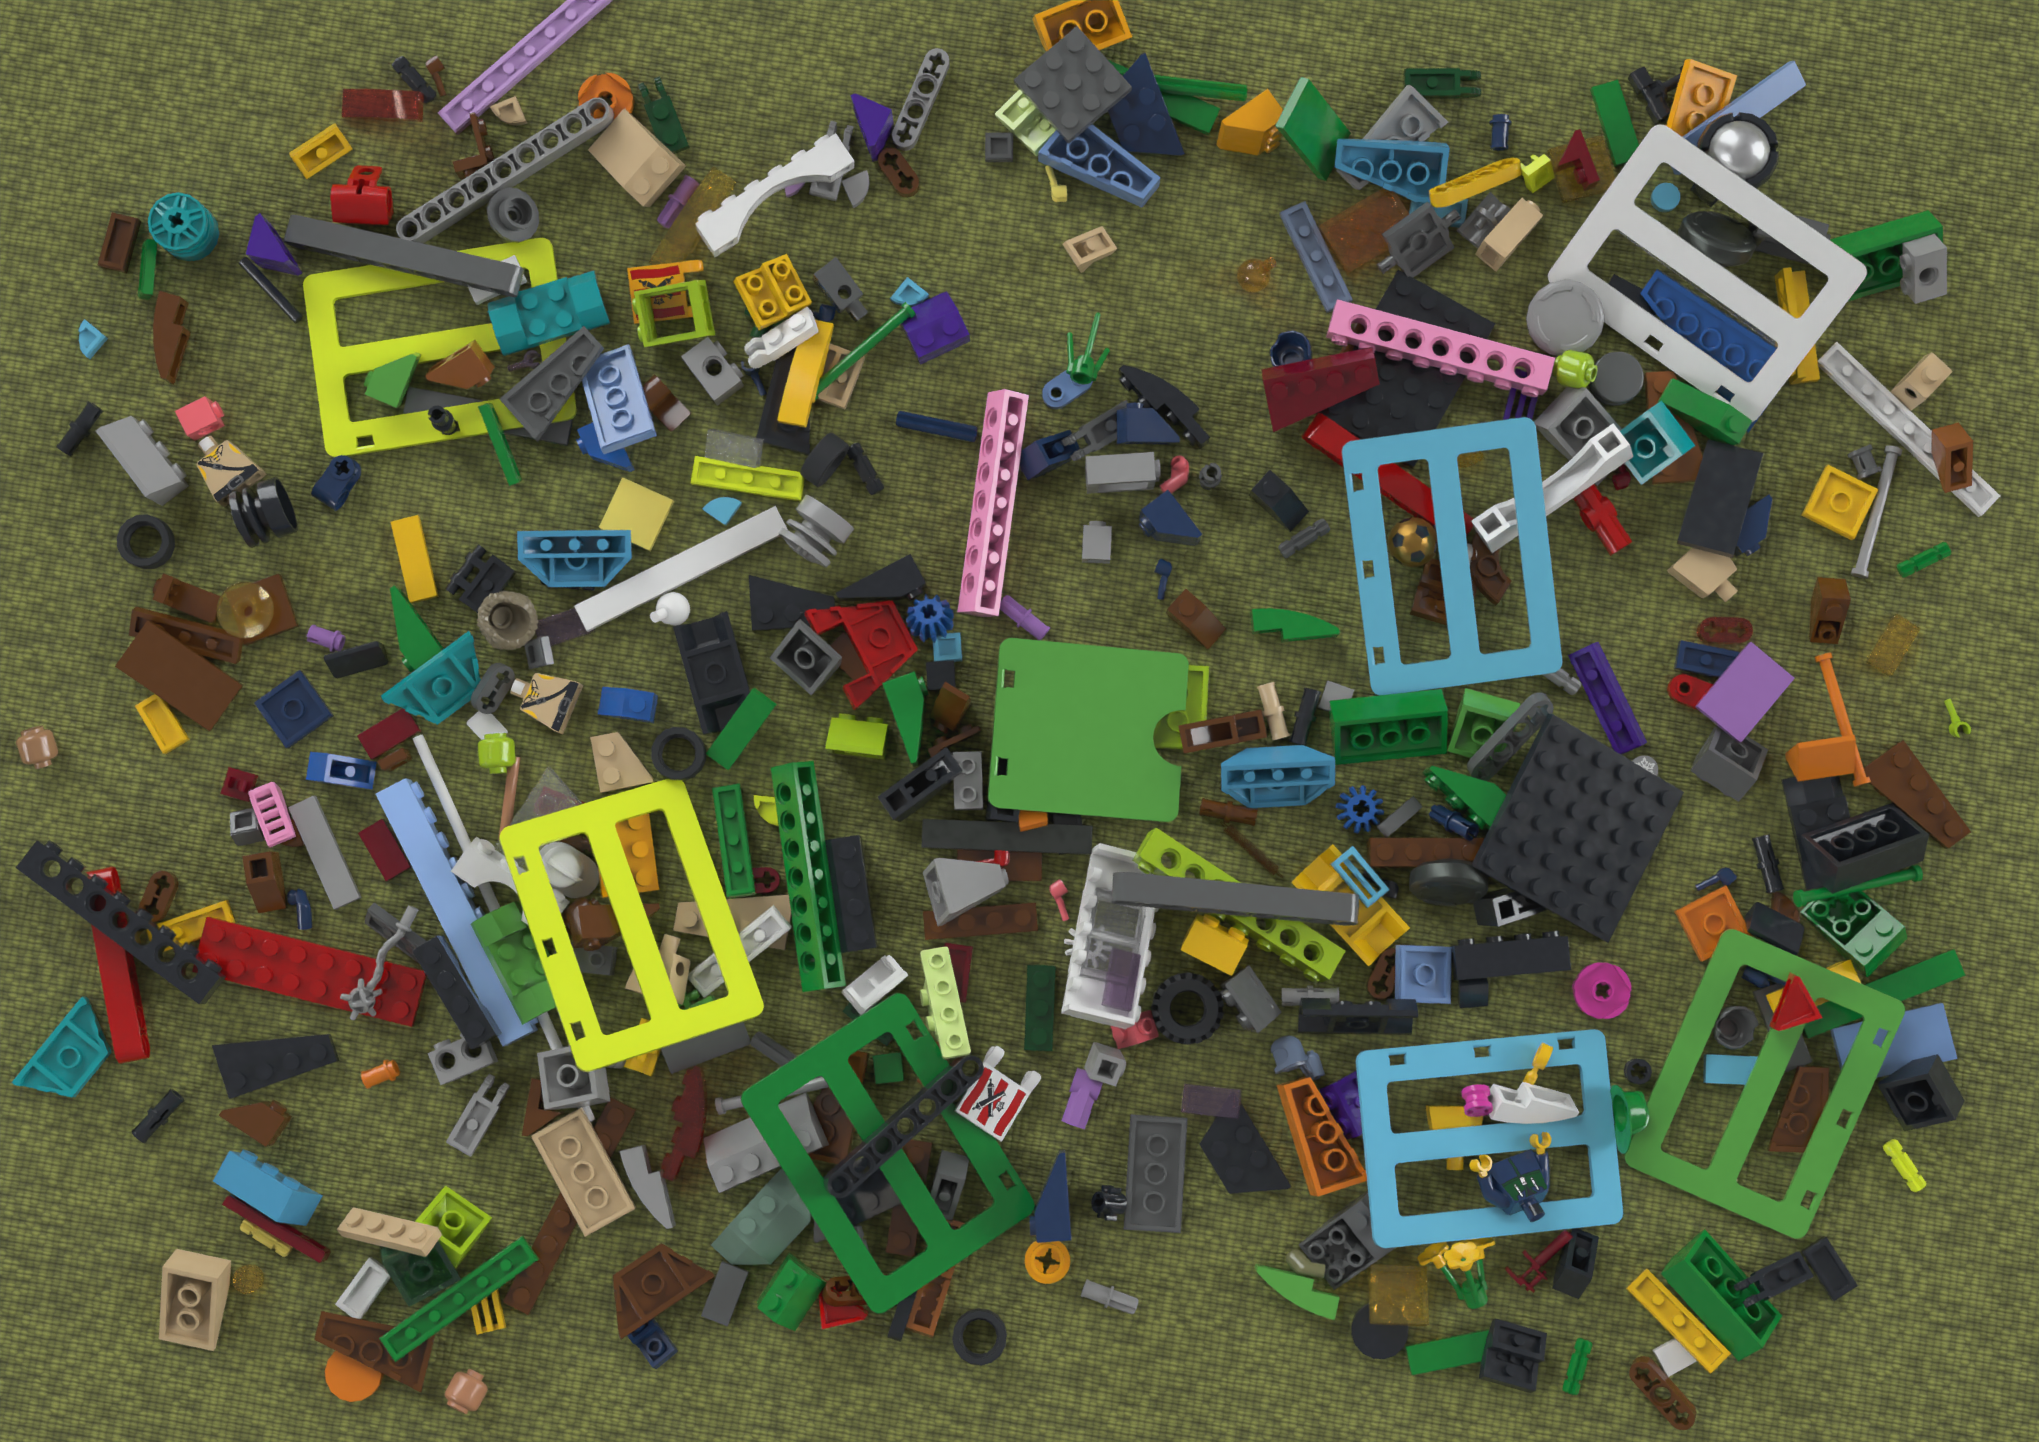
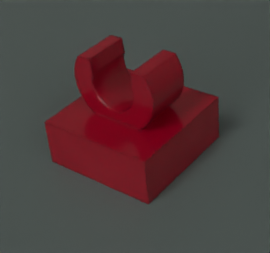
M228 767L220 794L250 802L248 792L255 788L258 775Z

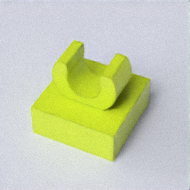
M1545 154L1540 157L1536 155L1530 156L1532 163L1528 166L1520 163L1521 175L1524 177L1526 188L1532 193L1555 178L1551 160Z

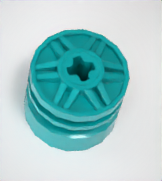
M179 192L167 194L157 200L150 209L148 217L150 234L160 246L177 259L188 262L201 260L209 255L217 245L219 228L216 219L208 209L191 195ZM184 221V223H183L182 226H181V225H177V226H176L177 222L182 223V222Z

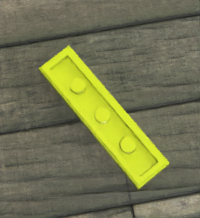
M695 456L691 477V485L794 501L802 500L805 478L797 471Z

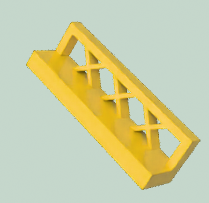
M1791 267L1783 268L1775 275L1779 307L1793 317L1800 318L1810 306L1805 270L1792 272ZM1815 344L1789 377L1790 385L1820 380Z

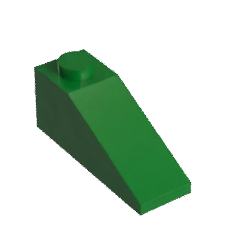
M1674 378L1670 379L1658 400V403L1662 400L1669 411L1709 439L1729 445L1739 444L1752 422L1751 419L1731 405Z
M394 585L390 588L399 648L405 656L401 660L412 673L444 648L402 590Z

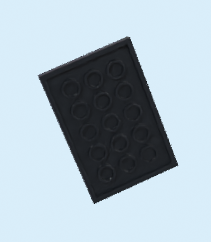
M1400 270L1395 274L1375 309L1483 339L1488 338L1495 326V323L1413 277H1407ZM1381 330L1378 332V336L1382 341L1388 342L1392 340V335L1389 331ZM1408 337L1405 339V343L1409 348L1416 349L1419 347V342L1415 338ZM1437 344L1432 347L1433 352L1437 356L1446 355V350L1442 345ZM1355 345L1353 351L1359 350V346ZM1375 351L1374 356L1380 384L1317 412L1327 416L1360 440L1433 430L1437 428L1466 375L1460 373L1447 375L1440 372V368L1430 365L1429 368H1421L1413 365L1411 360L1402 358L1401 361L1387 358L1385 353ZM1460 353V359L1464 363L1469 364L1473 362V357L1470 353ZM1418 460L1403 461L1401 463L1413 469Z

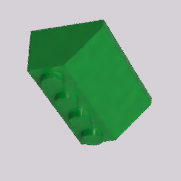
M1929 210L1830 239L1834 244L1862 262L1867 269L1865 279L1848 301L1900 286V280L1903 278V269L1900 264V256L1903 255L1902 243L1935 234L1943 243V226Z
M1442 689L1330 700V729L1335 765L1447 754L1448 709Z
M1705 1229L1676 1253L1661 1272V1275L1668 1284L1675 1289L1686 1304L1692 1308L1707 1328L1716 1335L1738 1361L1762 1349L1782 1317L1769 1300L1764 1301L1763 1299L1745 1308L1743 1301L1751 1295L1760 1293L1753 1283L1748 1288L1736 1292L1734 1285L1748 1277Z

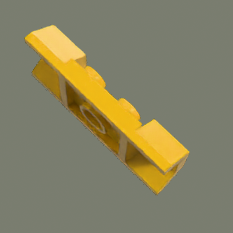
M1333 844L1291 882L1299 889L1355 894L1330 865L1342 855ZM1342 862L1340 864L1342 869L1363 894L1370 899L1372 896ZM1382 897L1368 908L1359 899L1358 925L1343 926L1329 924L1368 967L1395 940L1410 929Z

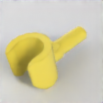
M1047 165L1045 169L1050 180L1052 200L1054 202H1066L1067 186L1057 185L1053 168Z

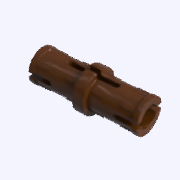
M1202 798L1199 816L1223 819L1224 823L1233 821L1255 826L1258 809L1234 805L1233 801L1224 803Z

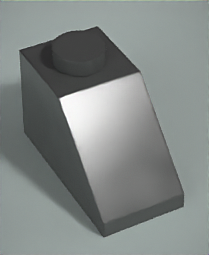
M942 1150L930 1194L945 1219L952 1221L965 1182L969 1159L967 1156Z

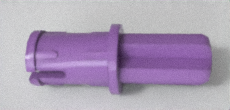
M685 175L673 195L669 194V201L657 218L660 225L668 229L671 228L682 210L688 208V201L700 185L696 180Z
M1006 595L1000 601L999 609L1014 620L1018 628L1021 626L1037 640L1041 641L1050 630L1049 626H1046L1031 613V609H1025L1009 595Z

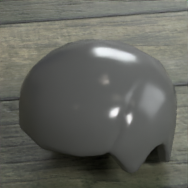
M1727 1006L1721 1009L1712 1033L1718 1044L1728 1049H1740L1754 1039V1030L1759 1023L1754 1012L1744 1006Z

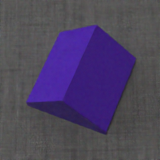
M855 93L850 95L853 110L872 162H875L883 151L894 127L892 109Z
M262 214L256 215L246 255L260 268L296 276L301 275L303 272L275 227Z

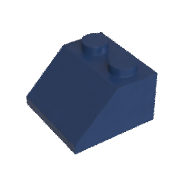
M1169 490L1141 509L1140 523L1138 525L1148 538L1152 535L1156 541L1196 546L1200 542L1202 533Z

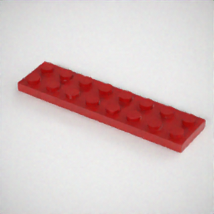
M210 916L206 917L198 947L200 951L198 956L204 961H207L209 958L223 968L220 972L226 976L224 980L350 1012L353 1010L350 1008L348 1001L340 998L341 994H350L353 989L358 987L359 979H364V985L366 986L373 978L376 969V958ZM384 961L382 978L374 989H382L383 991L381 995L375 997L373 1008L376 1011V1015L371 1016L368 1012L359 1014L413 1027L427 975L421 969ZM194 964L192 972L198 973L197 966Z

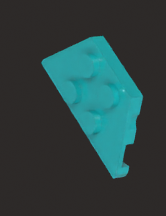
M470 631L466 632L382 694V700L389 705L392 703L404 708L406 712L413 715L423 716L425 720L437 725L468 703L481 680L478 660L475 654L474 638Z
M82 996L11 1083L16 1086L34 1088L39 1091L57 1093L67 1097H76L112 1053L92 1005L86 996Z

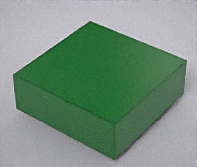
M901 1052L873 1055L876 1084L904 1081Z

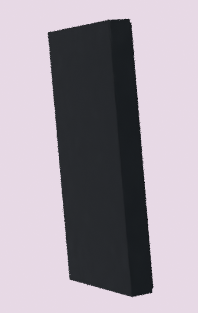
M1708 439L1677 544L1733 558L1763 453Z

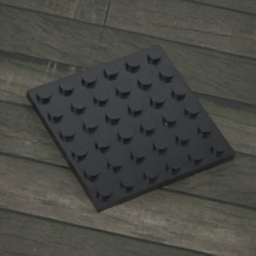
M1547 714L1472 862V867L1596 938L1609 943L1684 792L1554 714Z

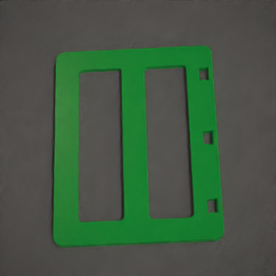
M896 993L886 998L744 1090L741 1095V1103L864 1301L875 1313H884L1029 1216L1035 1206L1034 1200L996 1139L954 1111L956 1107L953 1102L940 1114L992 1196V1206L959 1228L952 1229L901 1148L879 1168L923 1237L927 1247L923 1252L890 1274L884 1275L836 1198L824 1188L823 1177L781 1112L778 1104L782 1099L814 1078L822 1076L858 1135L864 1141L885 1121L848 1063V1057L882 1034L889 1032L923 1087L941 1073L949 1063L946 1059L942 1058L941 1050L908 997L901 993ZM912 1021H914L922 1036L915 1040L906 1028ZM946 1079L941 1084V1091L944 1095L951 1093L953 1082L950 1079ZM881 1137L876 1141L875 1148L877 1152H884L888 1148V1139ZM1005 1171H1007L1015 1184L1008 1189L1005 1188L999 1178Z

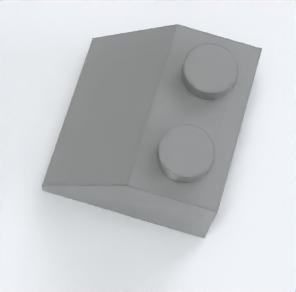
M570 1046L537 1053L545 1110L586 1107L610 1101L606 1067L591 1072L581 1071L576 1066Z

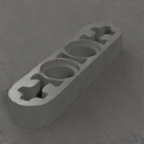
M1534 693L1529 696L1470 758L1467 763V769L1472 777L1484 781L1490 780L1542 726L1547 714H1552L1554 710L1553 704L1546 694ZM1526 723L1522 731L1513 732L1516 725ZM1501 743L1507 744L1503 751L1494 752L1497 745Z

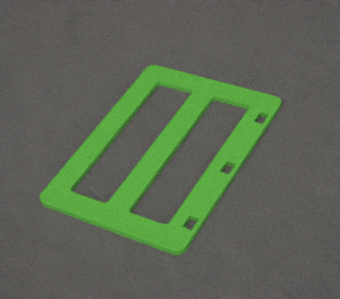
M1725 930L1719 938L1647 1101L1649 1110L1648 1125L1643 1131L1631 1137L1630 1148L1624 1154L1626 1163L1638 1171L1795 1239L1804 1237L1808 1232L1904 1017V1004L1894 997L1738 930ZM1742 965H1748L1785 982L1789 973H1793L1801 978L1814 1003L1818 998H1825L1863 1016V1022L1785 1197L1781 1201H1776L1738 1184L1737 1177L1805 1024L1782 1031L1770 1028L1709 1167H1698L1661 1150L1664 1137L1738 970ZM1879 1028L1888 1030L1881 1047L1873 1043ZM1843 1109L1852 1112L1845 1128L1837 1125ZM1807 1190L1815 1193L1809 1209L1800 1205Z

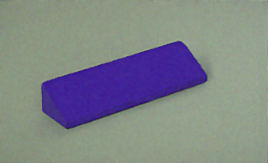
M1595 642L1568 655L1613 750L1622 755L1646 744L1647 740L1599 642Z

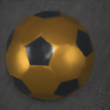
M1414 517L1406 518L1396 523L1388 537V548L1391 556L1396 562L1406 567L1414 568L1428 563L1434 557L1438 548L1435 529L1427 521Z

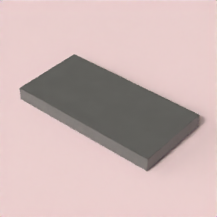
M1130 1114L1125 1194L1127 1207L1124 1212V1230L1181 1233L1187 1118Z

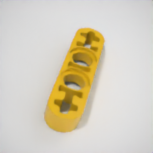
M1502 159L1430 189L1431 205L1436 208L1447 207L1521 176L1520 159Z

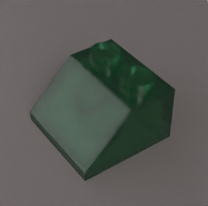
M439 1240L426 1257L380 1246L382 1264L409 1307L461 1280L460 1275Z

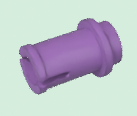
M312 625L307 634V642L327 647L330 652L341 651L346 639L341 634V631L333 632L316 625Z

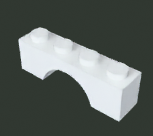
M476 837L451 870L452 873L474 888L485 882L496 881L508 885L517 893L505 856L496 851L495 847L487 840ZM514 860L519 875L523 872H527L521 867H519L516 860ZM552 888L560 913L562 914L570 901L565 899L562 892ZM523 911L521 921L528 925Z

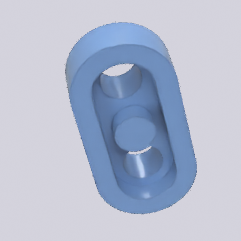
M1065 370L1044 386L1042 391L1043 401L1051 409H1061L1091 388L1093 381L1086 385L1075 383L1071 380L1070 375L1066 373L1067 370ZM1058 389L1062 394L1060 397L1054 398L1051 395V391Z

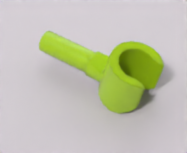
M1945 700L1944 703L1952 722L1949 726L1950 734L1960 738L1957 728L1961 725L1964 733L1969 735L1971 732L1970 725L1960 720L1952 700Z

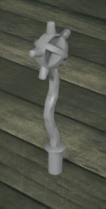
M408 905L401 921L396 923L398 930L378 951L376 969L373 978L367 985H364V979H359L358 987L353 989L350 994H341L340 998L348 1001L350 1008L353 1010L350 1016L351 1020H355L359 1013L368 1012L371 1016L376 1015V1011L373 1008L375 997L381 995L383 991L382 989H374L382 978L386 954L404 937L406 931H412L410 926L418 912L417 908Z

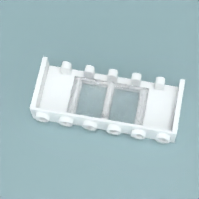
M1101 843L1092 848L1068 969L1069 974L1061 1011L1062 1014L1122 1029L1135 1025V1022L1137 1023L1140 1018L1141 1006L1138 1005L1139 997L1144 993L1146 987V978H1143L1144 969L1149 965L1151 959V951L1148 950L1149 941L1153 939L1156 931V923H1153L1154 913L1159 908L1111 903L1113 873L1132 872L1145 874L1137 868L1138 864L1132 861L1136 852Z

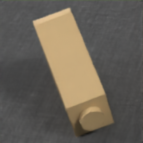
M1521 198L1483 240L1475 255L1497 272L1543 217V214L1540 213V208L1534 202Z

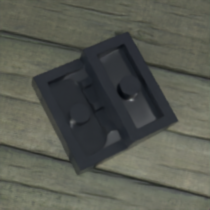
M1493 1319L1484 1346L1479 1379L1528 1393L1535 1392L1538 1366L1540 1362L1544 1361L1547 1333L1500 1319Z

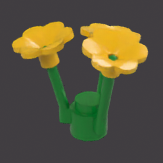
M1492 1237L1460 1240L1452 1245L1451 1250H1448L1447 1242L1434 1243L1429 1245L1417 1257L1422 1266L1433 1262L1437 1269H1441L1455 1289L1458 1299H1464L1468 1308H1480L1488 1302L1486 1294L1488 1286L1485 1280L1482 1259L1485 1258L1484 1249L1495 1245V1240ZM1446 1261L1450 1269L1460 1268L1464 1271L1467 1280L1462 1283V1287H1460L1446 1267ZM1475 1261L1479 1280L1473 1278L1470 1270Z

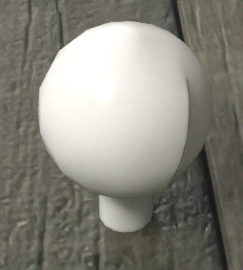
M670 592L664 594L658 600L656 611L650 614V618L655 623L662 621L664 624L680 625L689 616V602L680 593Z

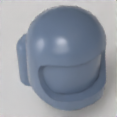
M1291 1035L1282 1036L1271 1045L1270 1050L1277 1065L1274 1069L1275 1074L1300 1068L1306 1077H1311L1313 1081L1325 1075L1319 1055L1313 1050L1305 1054L1298 1038Z

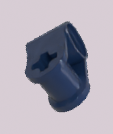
M345 455L335 457L322 477L315 483L311 495L334 511L339 510L361 476L360 464ZM344 465L350 469L347 474L341 470Z

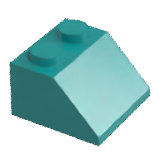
M1662 400L1620 431L1630 444L1633 457L1626 461L1625 464L1641 485L1695 446Z

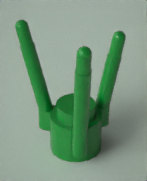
M1099 312L1095 314L1085 354L1078 356L1075 360L1073 334L1071 332L1067 333L1068 367L1066 373L1070 375L1072 381L1078 384L1086 385L1096 381L1097 374L1110 352L1109 348H1105L1096 364H1094V360L1090 357L1101 316Z

